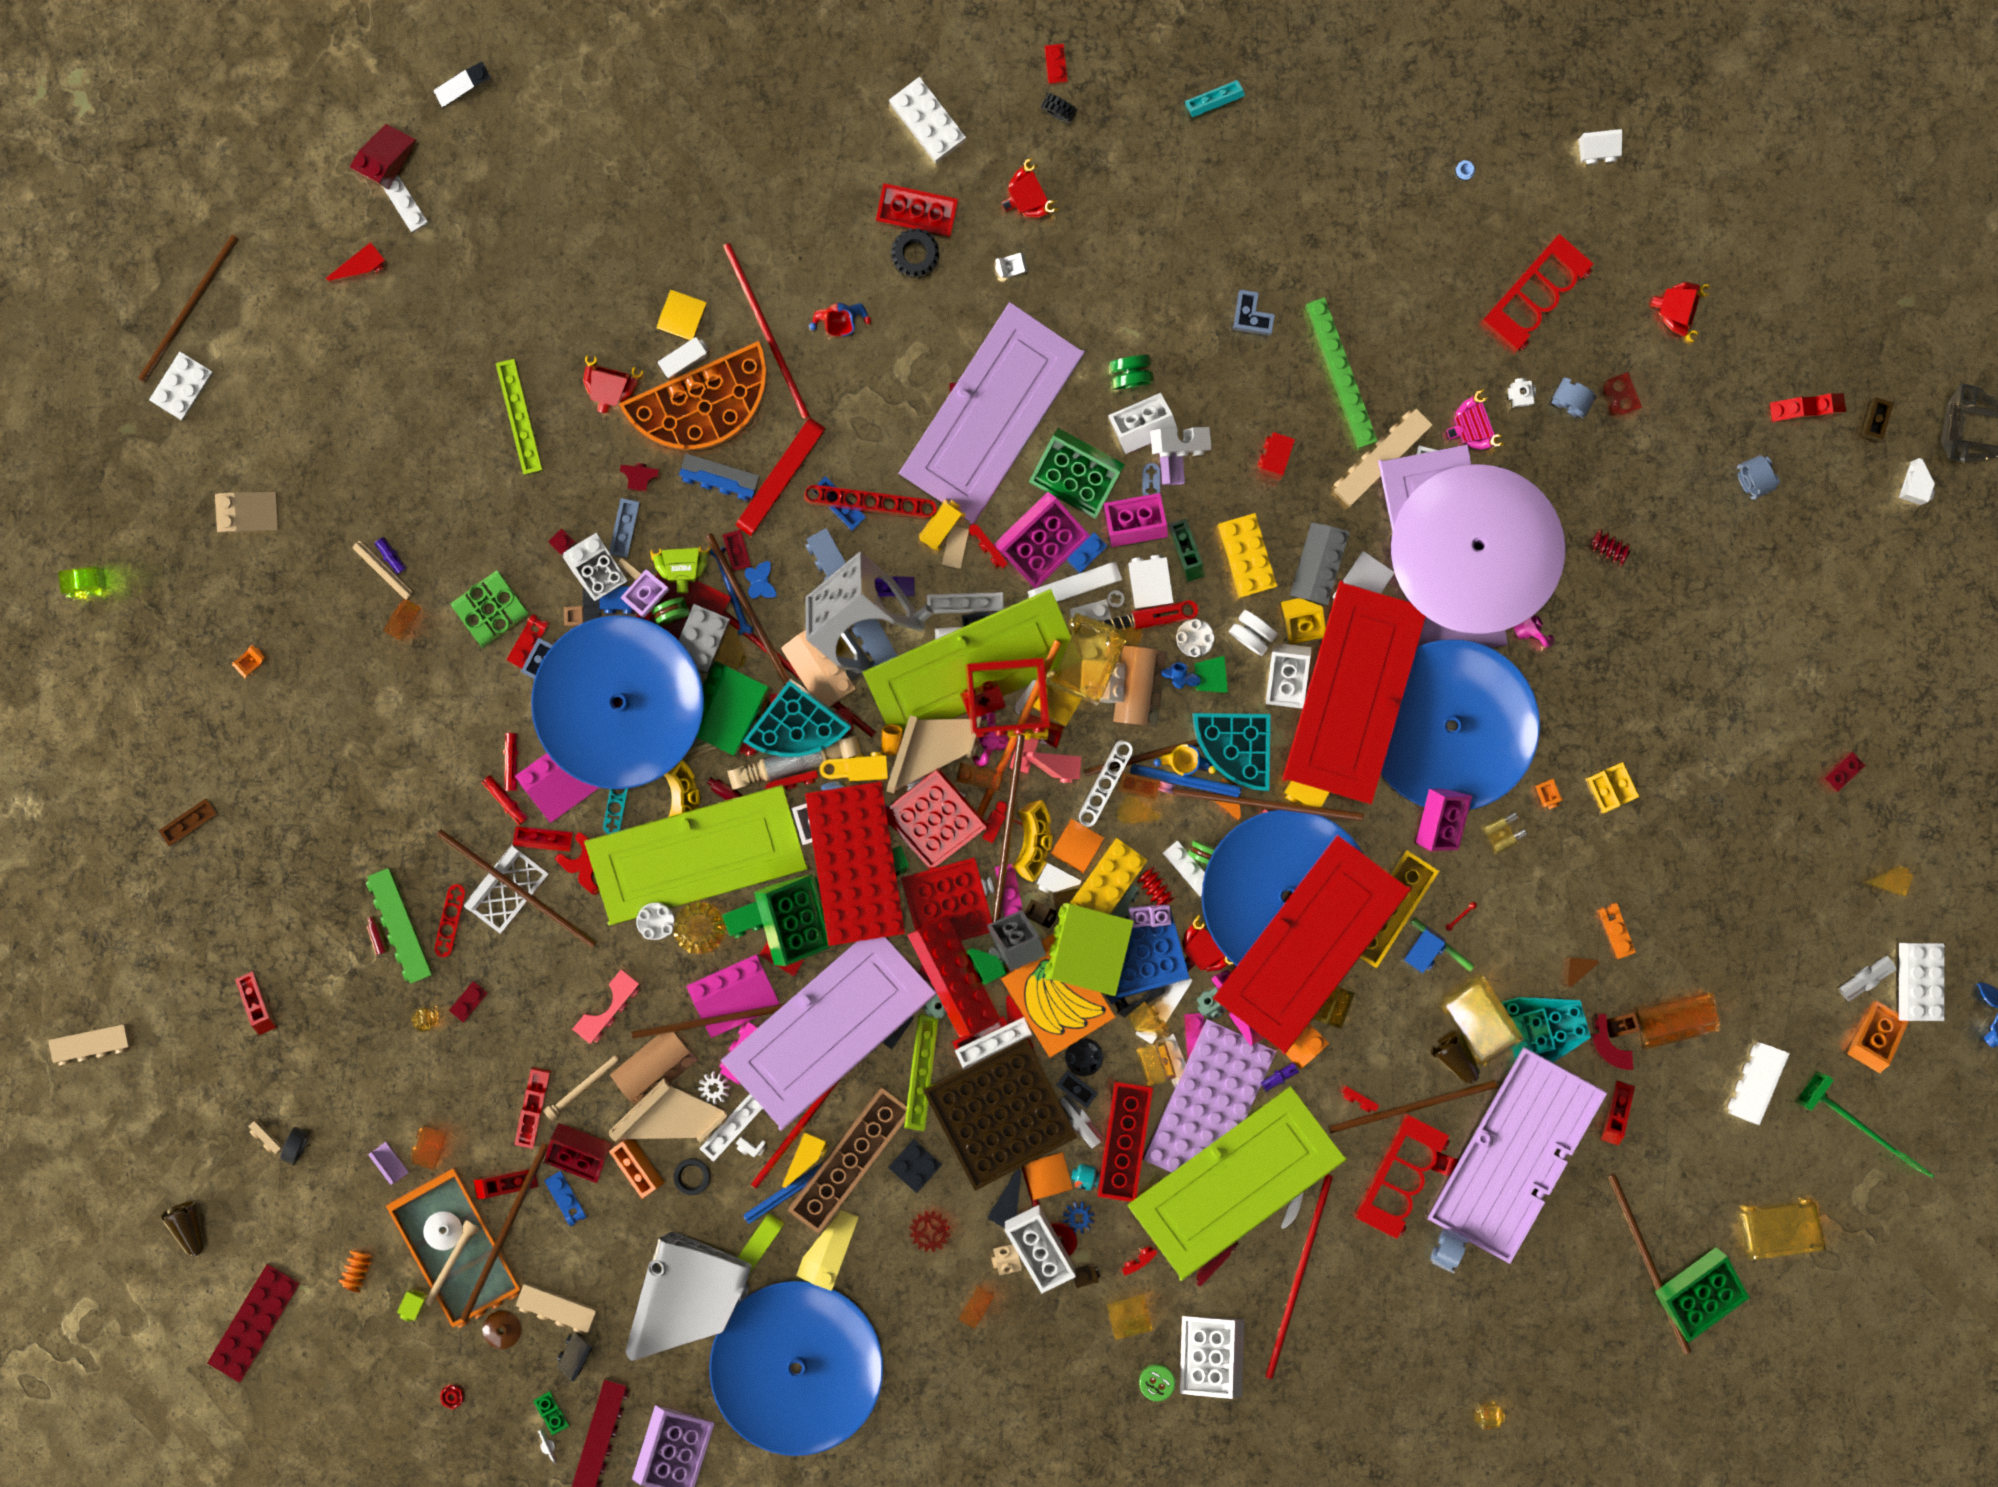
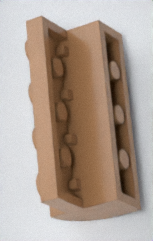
M1123 646L1121 663L1125 664L1124 702L1115 703L1113 722L1157 728L1164 677L1161 675V671L1165 669L1167 652L1143 647Z
M675 1031L658 1034L611 1073L610 1076L628 1100L636 1105L663 1078L670 1083L698 1059Z

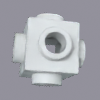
M1526 378L1515 379V383H1512L1510 388H1508L1509 400L1512 399L1513 408L1534 404V397L1536 396L1535 385H1532L1531 381H1526Z

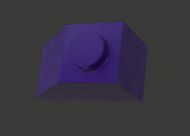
M892 577L906 597L915 596L914 577ZM880 578L875 579V590L879 598L896 597L886 582Z

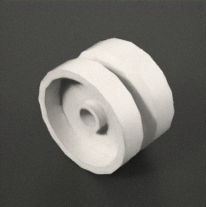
M1244 610L1239 616V621L1246 628L1239 624H1234L1228 632L1253 652L1262 656L1268 647L1260 638L1267 642H1273L1278 634L1265 621Z

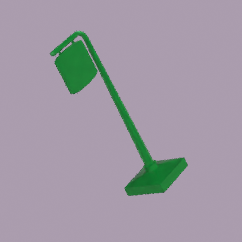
M1816 1071L1795 1100V1103L1810 1111L1814 1109L1818 1102L1825 1103L1916 1170L1932 1178L1934 1177V1174L1927 1171L1906 1154L1895 1149L1829 1098L1826 1091L1834 1081L1830 1076Z

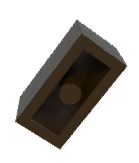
M1877 397L1871 399L1861 433L1862 437L1878 442L1884 439L1894 402Z

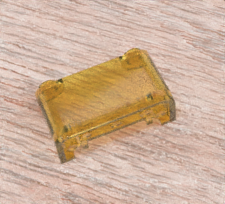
M1075 613V616L1069 622V628L1073 636L1059 668H1054L1048 672L1046 684L1096 706L1103 697L1125 645L1126 636L1116 627Z
M1483 974L1474 978L1442 1001L1444 1005L1441 1007L1446 1015L1451 1014L1472 1045L1475 1052L1473 1057L1478 1064L1482 1063L1483 1066H1486L1523 1043L1524 1038Z
M1812 1198L1801 1199V1203L1798 1205L1761 1210L1755 1209V1206H1746L1744 1210L1739 1211L1744 1255L1748 1259H1764L1826 1250L1817 1202L1813 1201Z

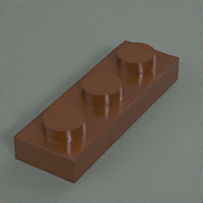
M205 798L161 828L159 833L167 845L171 847L218 814L209 800Z

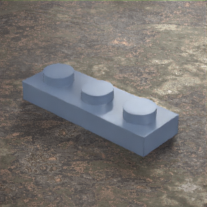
M620 499L609 550L610 555L628 559L640 502Z

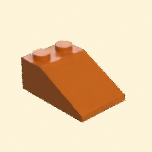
M1876 1000L1854 1037L1847 1054L1881 1073L1890 1065L1909 1021L1899 1020V1013Z

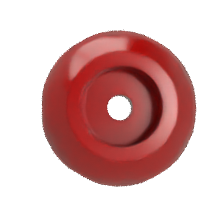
M448 1385L441 1390L440 1401L443 1406L449 1409H456L463 1403L464 1393L460 1387Z

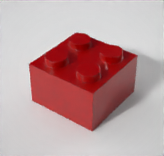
M1275 432L1271 436L1268 435L1263 446L1266 452L1260 455L1257 464L1260 467L1259 472L1281 479L1284 475L1295 439Z

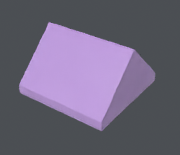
M645 570L620 598L644 618L669 591V588L648 570Z

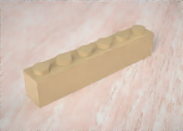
M1417 409L1413 412L1409 410L1402 417L1404 421L1400 425L1396 423L1389 430L1391 434L1386 439L1382 437L1375 443L1377 448L1373 452L1368 450L1361 457L1364 461L1359 466L1355 463L1348 470L1350 474L1345 479L1341 477L1334 484L1336 488L1333 491L1349 507L1381 476L1378 463L1380 459L1387 461L1400 458L1432 426Z

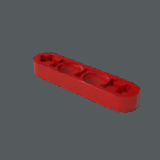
M460 884L451 885L447 892L434 947L435 954L439 957H448L453 950L466 895L465 888ZM457 887L462 892V895L457 896L456 901H460V905L449 903V899L454 900L452 890H456ZM450 906H455L458 910L455 917H450L447 914V909ZM445 925L453 927V933L449 936L443 933ZM440 937L451 939V943L446 942L448 952H444V954H441V950L438 949L444 943V940L440 941Z

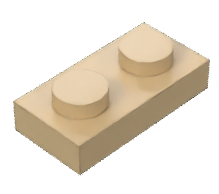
M623 558L618 561L617 564L620 566L621 572L626 577L630 574L635 578L633 581L635 582L641 573Z
M258 1120L253 1121L249 1125L250 1133L256 1139L260 1138L265 1143L263 1146L268 1152L277 1154L283 1149V1146Z

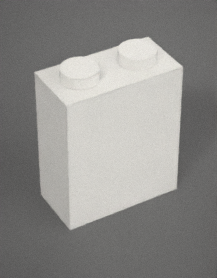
M695 337L658 361V364L669 381L709 358L707 355L709 349L702 339L698 341Z
M1162 555L1151 556V560L1144 561L1143 557L1134 558L1131 563H1128L1135 609L1173 603L1167 557L1162 558Z

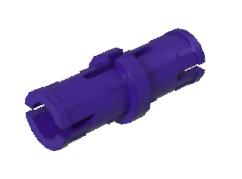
M385 537L380 538L374 543L384 556V561L390 564L396 575L407 568L397 556V551L392 549Z
M1292 1062L1282 1070H1276L1275 1074L1261 1082V1085L1267 1093L1277 1085H1283L1287 1079L1299 1073V1071Z

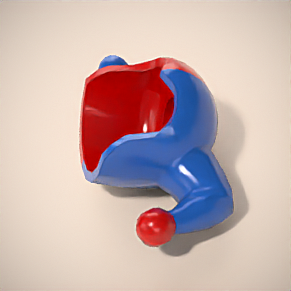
M834 303L827 309L815 311L809 328L816 330L817 323L823 320L828 334L832 336H846L854 331L856 316L861 315L864 318L865 324H871L872 319L868 316L864 305L861 303L850 306L845 303Z

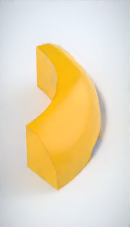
M681 760L664 775L672 792V806L668 817L695 810L700 804L699 789L696 787L695 777L688 765Z
M1043 800L1029 803L1017 811L1023 823L1024 841L1018 858L1011 866L1020 876L1033 882L1043 871L1047 863L1045 860L1048 851L1052 847L1053 835L1050 834L1049 824L1051 823V818Z

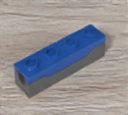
M685 454L679 476L683 478V482L693 484L695 481L701 483L700 487L709 490L715 487L720 489L719 492L725 495H730V493L738 494L737 498L748 501L749 498H754L760 479L759 475L689 454Z

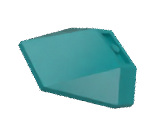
M1517 997L1501 1002L1503 1019L1515 1061L1523 1047H1526L1554 1063L1591 1038L1581 1000Z

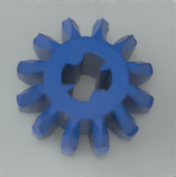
M1075 1201L1073 1202L1074 1209L1069 1205L1067 1206L1070 1213L1063 1212L1064 1216L1069 1217L1064 1219L1063 1223L1070 1222L1068 1227L1072 1228L1074 1226L1073 1231L1075 1234L1078 1228H1080L1081 1234H1084L1083 1227L1085 1226L1087 1230H1091L1087 1223H1095V1220L1089 1219V1217L1095 1216V1213H1087L1091 1209L1090 1205L1083 1209L1085 1203L1081 1202L1080 1207H1078ZM1076 1213H1078V1215H1080V1213L1083 1214L1082 1222L1078 1221L1077 1223L1074 1221L1076 1219L1074 1216Z

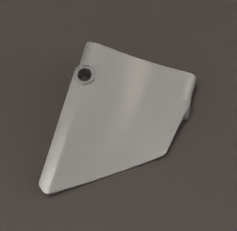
M668 1232L659 1237L653 1261L648 1265L625 1352L631 1361L722 1333L739 1301L742 1302L748 1293V1285L746 1283L751 1270V1264L676 1232Z

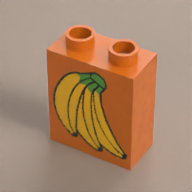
M1054 933L1041 941L1046 956L1011 971L1005 963L1007 974L1001 978L1049 1058L1115 1018L1100 992L1045 979V967L1051 957L1049 955L1050 947L1055 941Z

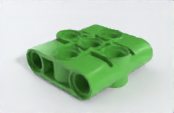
M498 570L478 584L473 585L470 590L450 603L482 648L508 632L510 628L529 615ZM483 583H485L486 586L489 588V590H490L491 593L493 594L492 596H491V594L488 592V590L485 588V586L483 585ZM478 588H481L483 590V596L479 599H476L474 597V591ZM503 593H509L510 600L507 603L501 602V595ZM467 595H469V597L472 599V601L477 607H474V605L471 603ZM488 604H493L495 607L492 614L485 612V607ZM503 611H505L507 615L510 617V619L513 621L512 624ZM477 615L479 622L477 625L472 626L469 621L470 617ZM500 619L506 622V626L502 630H498L496 627V623ZM487 623L490 624V626H491L492 629L496 632L497 635H495V634L492 632V630H491L490 627L487 625Z

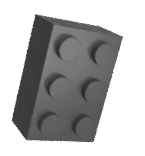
M1022 910L987 925L993 944L1010 971L1019 969L1025 964L1046 956L1039 935Z

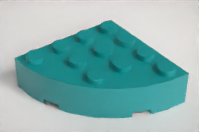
M790 679L743 742L758 751L771 755L801 757L817 753L834 744L852 727V724L793 679Z
M1192 713L1196 739L1208 761L1222 775L1239 785L1254 790L1269 791L1271 714Z

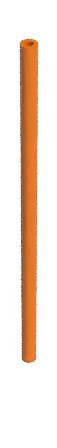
M1054 640L1044 663L1045 678L1062 644L1057 640ZM1037 680L1017 724H1025L1039 694ZM1010 737L977 810L981 817L984 816L1013 752L1017 737Z

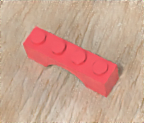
M621 969L609 984L613 993V1001L610 1008L605 1013L597 1016L584 1014L573 1030L591 1044L593 1041L597 1043L603 1036L601 1031L605 1026L609 1028L616 1020L614 1015L618 1011L621 1013L628 1005L626 1003L630 996L634 998L639 992L638 986L640 983Z

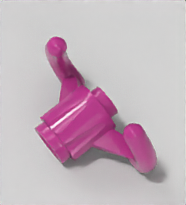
M1533 615L1528 620L1514 626V630L1521 640L1533 636L1539 639L1544 647L1550 648L1554 645V636L1549 635L1547 637L1541 632L1543 622L1538 615Z
M993 712L980 716L982 718L981 721L987 718V727L996 726V716ZM987 733V737H979V743L985 749L981 759L977 755L973 756L974 764L978 767L987 765L990 755L994 750L1001 751V749L1006 748L1008 744L1007 735L995 736V733Z

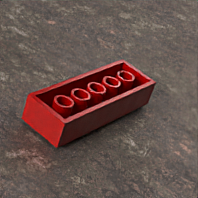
M948 915L936 918L908 934L959 1038L970 1035L1000 1018Z
M1114 1081L1097 1197L1132 1202L1137 1197L1153 1087Z

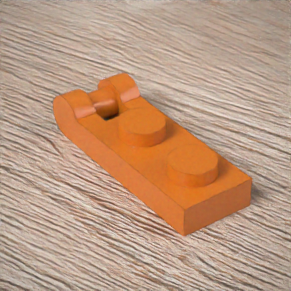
M1613 903L1611 907L1598 909L1616 958L1621 959L1636 953L1618 904ZM1614 914L1616 919L1609 921L1608 916Z

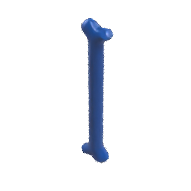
M720 547L722 553H724L726 548ZM711 548L710 554L716 558V556H715V554H714V552H713V550H712V548ZM717 560L740 624L737 634L742 635L745 632L751 634L753 627L748 625L739 599Z

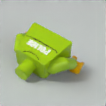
M701 546L699 548L661 550L659 548V553L654 554L651 550L650 554L655 568L662 578L668 579L669 583H676L677 593H688V582H696V578L702 575L707 566L710 547L706 551L701 550Z

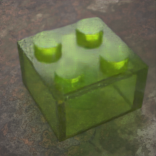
M95 566L58 571L60 593L67 596V598L80 599L84 594L96 597L102 596L101 592H107L103 568Z

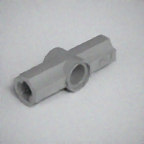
M1885 956L1872 966H1867L1855 974L1854 978L1839 987L1840 992L1849 1002L1862 992L1869 991L1877 986L1880 980L1897 969L1892 960Z
M1068 1094L1059 1100L1076 1133H1079L1091 1148L1098 1145L1104 1137L1092 1124L1093 1121L1084 1110L1080 1109Z

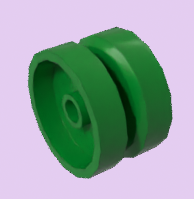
M1150 355L1130 356L1109 362L1110 373L1121 374L1112 379L1113 389H1132L1153 383V372L1143 370L1151 366Z

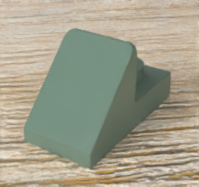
M1131 884L1112 915L1117 917L1129 915L1128 908L1132 907L1129 905L1130 901L1134 903L1140 894L1137 892V886Z

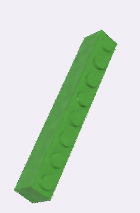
M1324 297L1307 303L1305 308L1357 449L1375 444L1377 442L1376 435L1326 299Z

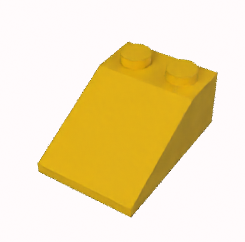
M805 1131L782 1187L786 1188L812 1166L820 1156H825L829 1146L826 1144L827 1139Z

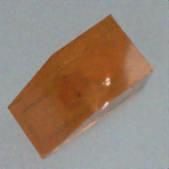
M403 599L391 615L383 631L403 641L421 608Z
M960 763L956 782L1000 791L1004 772Z

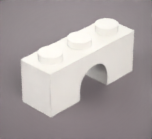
M1193 427L1183 430L1184 438L1182 442L1177 436V428L1150 431L1152 454H1160V457L1172 456L1171 453H1176L1177 457L1188 456V453H1193V456L1204 455V451L1211 450L1209 427Z

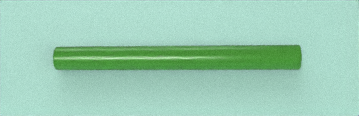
M1416 917L1410 922L1421 932L1427 927ZM1445 942L1444 945L1447 947L1444 951L1467 970L1471 971L1475 965Z

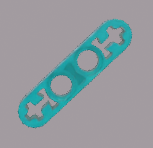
M626 788L622 794H616L614 789H610L603 829L607 834L620 831L629 788ZM614 802H618L621 805V810L618 813H613L610 809L611 804ZM609 814L620 816L619 820L615 819L614 824L617 825V829H613V832H610V828H607V824L612 822V818H608Z

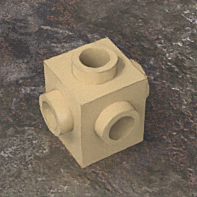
M1013 1244L994 1248L995 1257L991 1258L993 1267L998 1268L999 1275L1022 1270L1019 1254Z

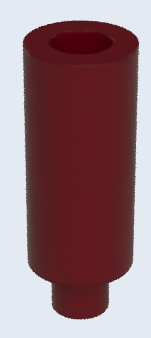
M710 777L707 781V784L712 787L711 790L725 800L744 796L719 778L715 780Z
M375 916L367 918L369 925L366 927L375 954L379 955L388 952L389 949L380 922H376Z

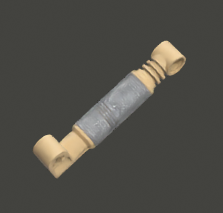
M857 734L843 737L829 747L814 754L801 757L771 755L762 758L757 762V765L753 763V766L748 765V768L746 766L728 770L727 773L732 789H737L750 785L751 781L755 783V780L760 782V779L767 782L777 780L788 775L804 772L806 769L812 770L820 767L826 760L845 759L859 755L862 752Z

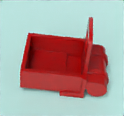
M1004 801L997 802L996 810L993 809L987 819L988 826L982 839L993 843L1007 816L1005 815L1007 804ZM1014 819V822L1023 825V823Z

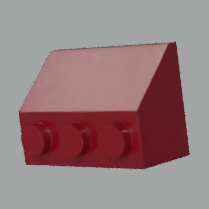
M558 1123L550 1139L543 1163L597 1184L612 1144Z

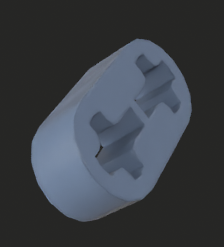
M1154 463L1145 465L1143 469L1142 492L1144 496L1149 495V493H1146V490L1149 489V483H1153V489L1160 493V468ZM1150 467L1157 471V474L1153 475V480H1150V475L1146 473Z

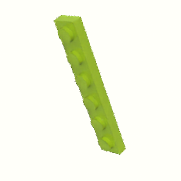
M515 359L496 363L523 475L543 471Z
M918 1015L904 1128L924 1131L926 1126L928 1100L922 1089L931 1085L939 1019L932 1016Z

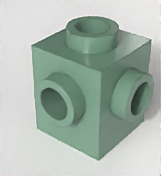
M1218 988L1205 991L1201 994V997L1197 998L1199 1012L1210 1020L1219 1018L1223 1012L1227 1011L1226 1008L1212 999Z
M937 994L923 1007L929 1017L933 1015L937 1019L947 1015Z

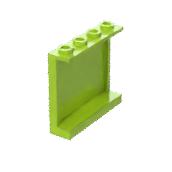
M1063 904L1058 914L1060 918L1059 925L1054 930L1055 941L1049 951V955H1051L1050 961L1045 967V979L1097 991L1109 996H1116L1134 921L1073 904Z

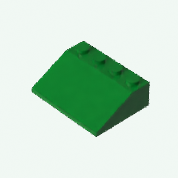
M1058 428L1052 436L1029 483L1051 493L1053 496L1096 519L1125 464Z
M715 661L703 685V715L696 737L736 757L770 687Z
M813 874L774 884L754 892L774 965L788 966L833 947V945H828L823 907Z
M1717 1248L1711 1250L1655 1291L1662 1306L1689 1343L1750 1298L1728 1256Z

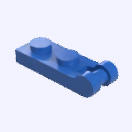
M562 1171L544 1180L570 1227L574 1226L578 1220L587 1218L583 1207ZM575 1207L577 1213L571 1215L569 1210Z

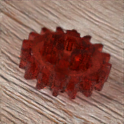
M927 1210L925 1211V1216L919 1213V1219L912 1220L915 1226L909 1227V1229L914 1231L909 1234L910 1237H915L912 1243H918V1249H921L922 1246L925 1247V1252L929 1248L932 1249V1252H935V1247L941 1250V1243L947 1244L948 1241L945 1237H950L951 1235L946 1232V1230L951 1229L950 1226H945L948 1220H942L941 1213L935 1216L934 1210L931 1215L928 1214ZM931 1219L937 1220L941 1225L936 1226L932 1223ZM924 1220V1227L917 1230L918 1225ZM928 1223L931 1229H935L932 1240L929 1234L924 1232L927 1231ZM943 1233L941 1239L936 1242V1236ZM919 1237L927 1239L929 1244L922 1242Z

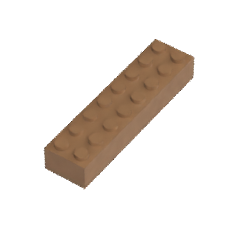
M880 1086L788 1207V1211L819 1234L904 1123L907 1105Z

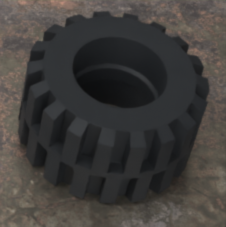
M909 228L908 231H902L899 236L897 235L891 250L895 268L902 275L904 274L908 278L914 277V279L921 276L925 277L926 274L931 273L934 267L936 268L939 260L938 243L935 241L934 236L920 228ZM920 243L926 248L927 255L924 261L912 264L905 259L904 250L909 244Z

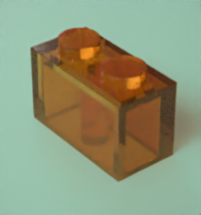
M1122 772L1118 791L1156 799L1160 780Z
M424 1125L422 1129L419 1128L416 1135L418 1140L417 1146H413L410 1153L411 1163L434 1170L447 1132Z
M978 1284L959 1315L958 1320L975 1329L995 1294Z

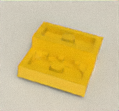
M670 290L658 321L657 329L692 340L699 327V322L707 302Z
M1624 762L1587 778L1603 813L1640 797Z

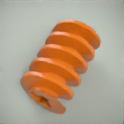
M350 1250L349 1253L354 1257L347 1258L351 1265H344L348 1272L341 1273L345 1279H339V1282L345 1289L360 1293L361 1290L358 1287H362L363 1282L359 1279L366 1278V1275L362 1272L369 1271V1268L365 1265H370L372 1262L368 1258L374 1256L364 1251Z

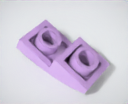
M1169 905L1128 908L1129 920L1134 921L1132 928L1171 925Z

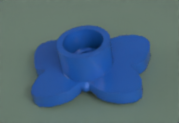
M769 561L759 564L756 569L747 568L745 570V577L751 582L748 594L753 599L760 595L765 598L777 596L775 589L768 582L771 570Z
M1174 663L1170 668L1161 671V675L1166 678H1172L1173 685L1179 689L1183 688L1185 684L1188 686L1200 685V678L1193 673H1187L1188 667L1184 663Z

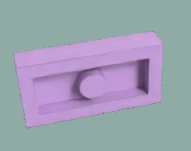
M1171 453L1172 456L1160 457L1162 486L1185 483L1183 456L1177 457L1176 453Z
M387 1141L368 1154L391 1185L409 1173Z

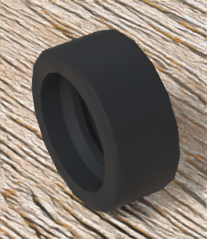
M294 1127L283 1146L280 1160L294 1166L307 1144L309 1132Z
M695 1158L686 1159L681 1162L675 1169L673 1176L677 1189L683 1194L690 1196L703 1192L711 1179L708 1166L703 1161ZM687 1166H697L703 1172L704 1178L700 1186L688 1188L682 1183L681 1173Z

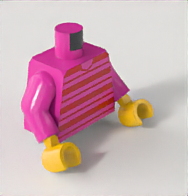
M1484 389L1465 400L1458 408L1454 418L1456 426L1446 429L1450 440L1460 437L1463 444L1467 443L1469 447L1481 450L1504 445V443H1498L1497 439L1503 435H1494L1484 408L1483 401L1488 399V396L1484 399L1480 396L1481 392L1485 391Z

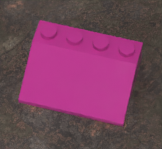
M1047 492L993 545L1036 589L1090 535L1058 499Z
M548 753L515 775L521 786L550 823L600 788L586 784L566 773L550 758Z
M758 954L686 986L701 1019L780 1004ZM759 1016L707 1025L705 1027L712 1038Z

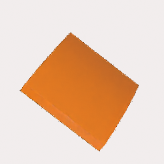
M1071 818L1050 854L1084 873L1104 838Z
M1063 1152L1038 1158L1024 1165L1033 1200L1073 1189Z

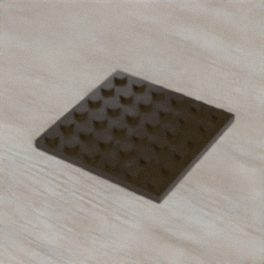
M1026 1036L922 1089L975 1191L1078 1138Z

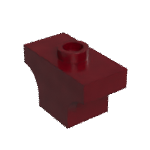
M635 463V466L622 464L620 466V473L628 478L627 489L648 492L650 482L659 478L660 470L646 468L647 464Z

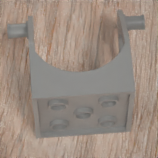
M860 551L806 596V640L838 667L847 669V676L854 680L863 671L872 668V665L847 631L849 626L865 619L876 618L888 620L894 625L922 631L925 629L924 621L932 616L934 611L926 604L917 612L894 579ZM876 578H880L888 584L906 610V616L891 613L883 606L875 590L874 583ZM840 636H842L854 653V659L836 655V645Z

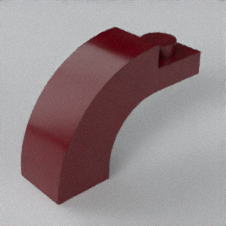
M1605 1013L1596 1014L1593 1024L1597 1033H1590L1597 1054L1614 1067L1634 1070L1632 1051L1620 1050L1610 1042L1607 1029V1015Z

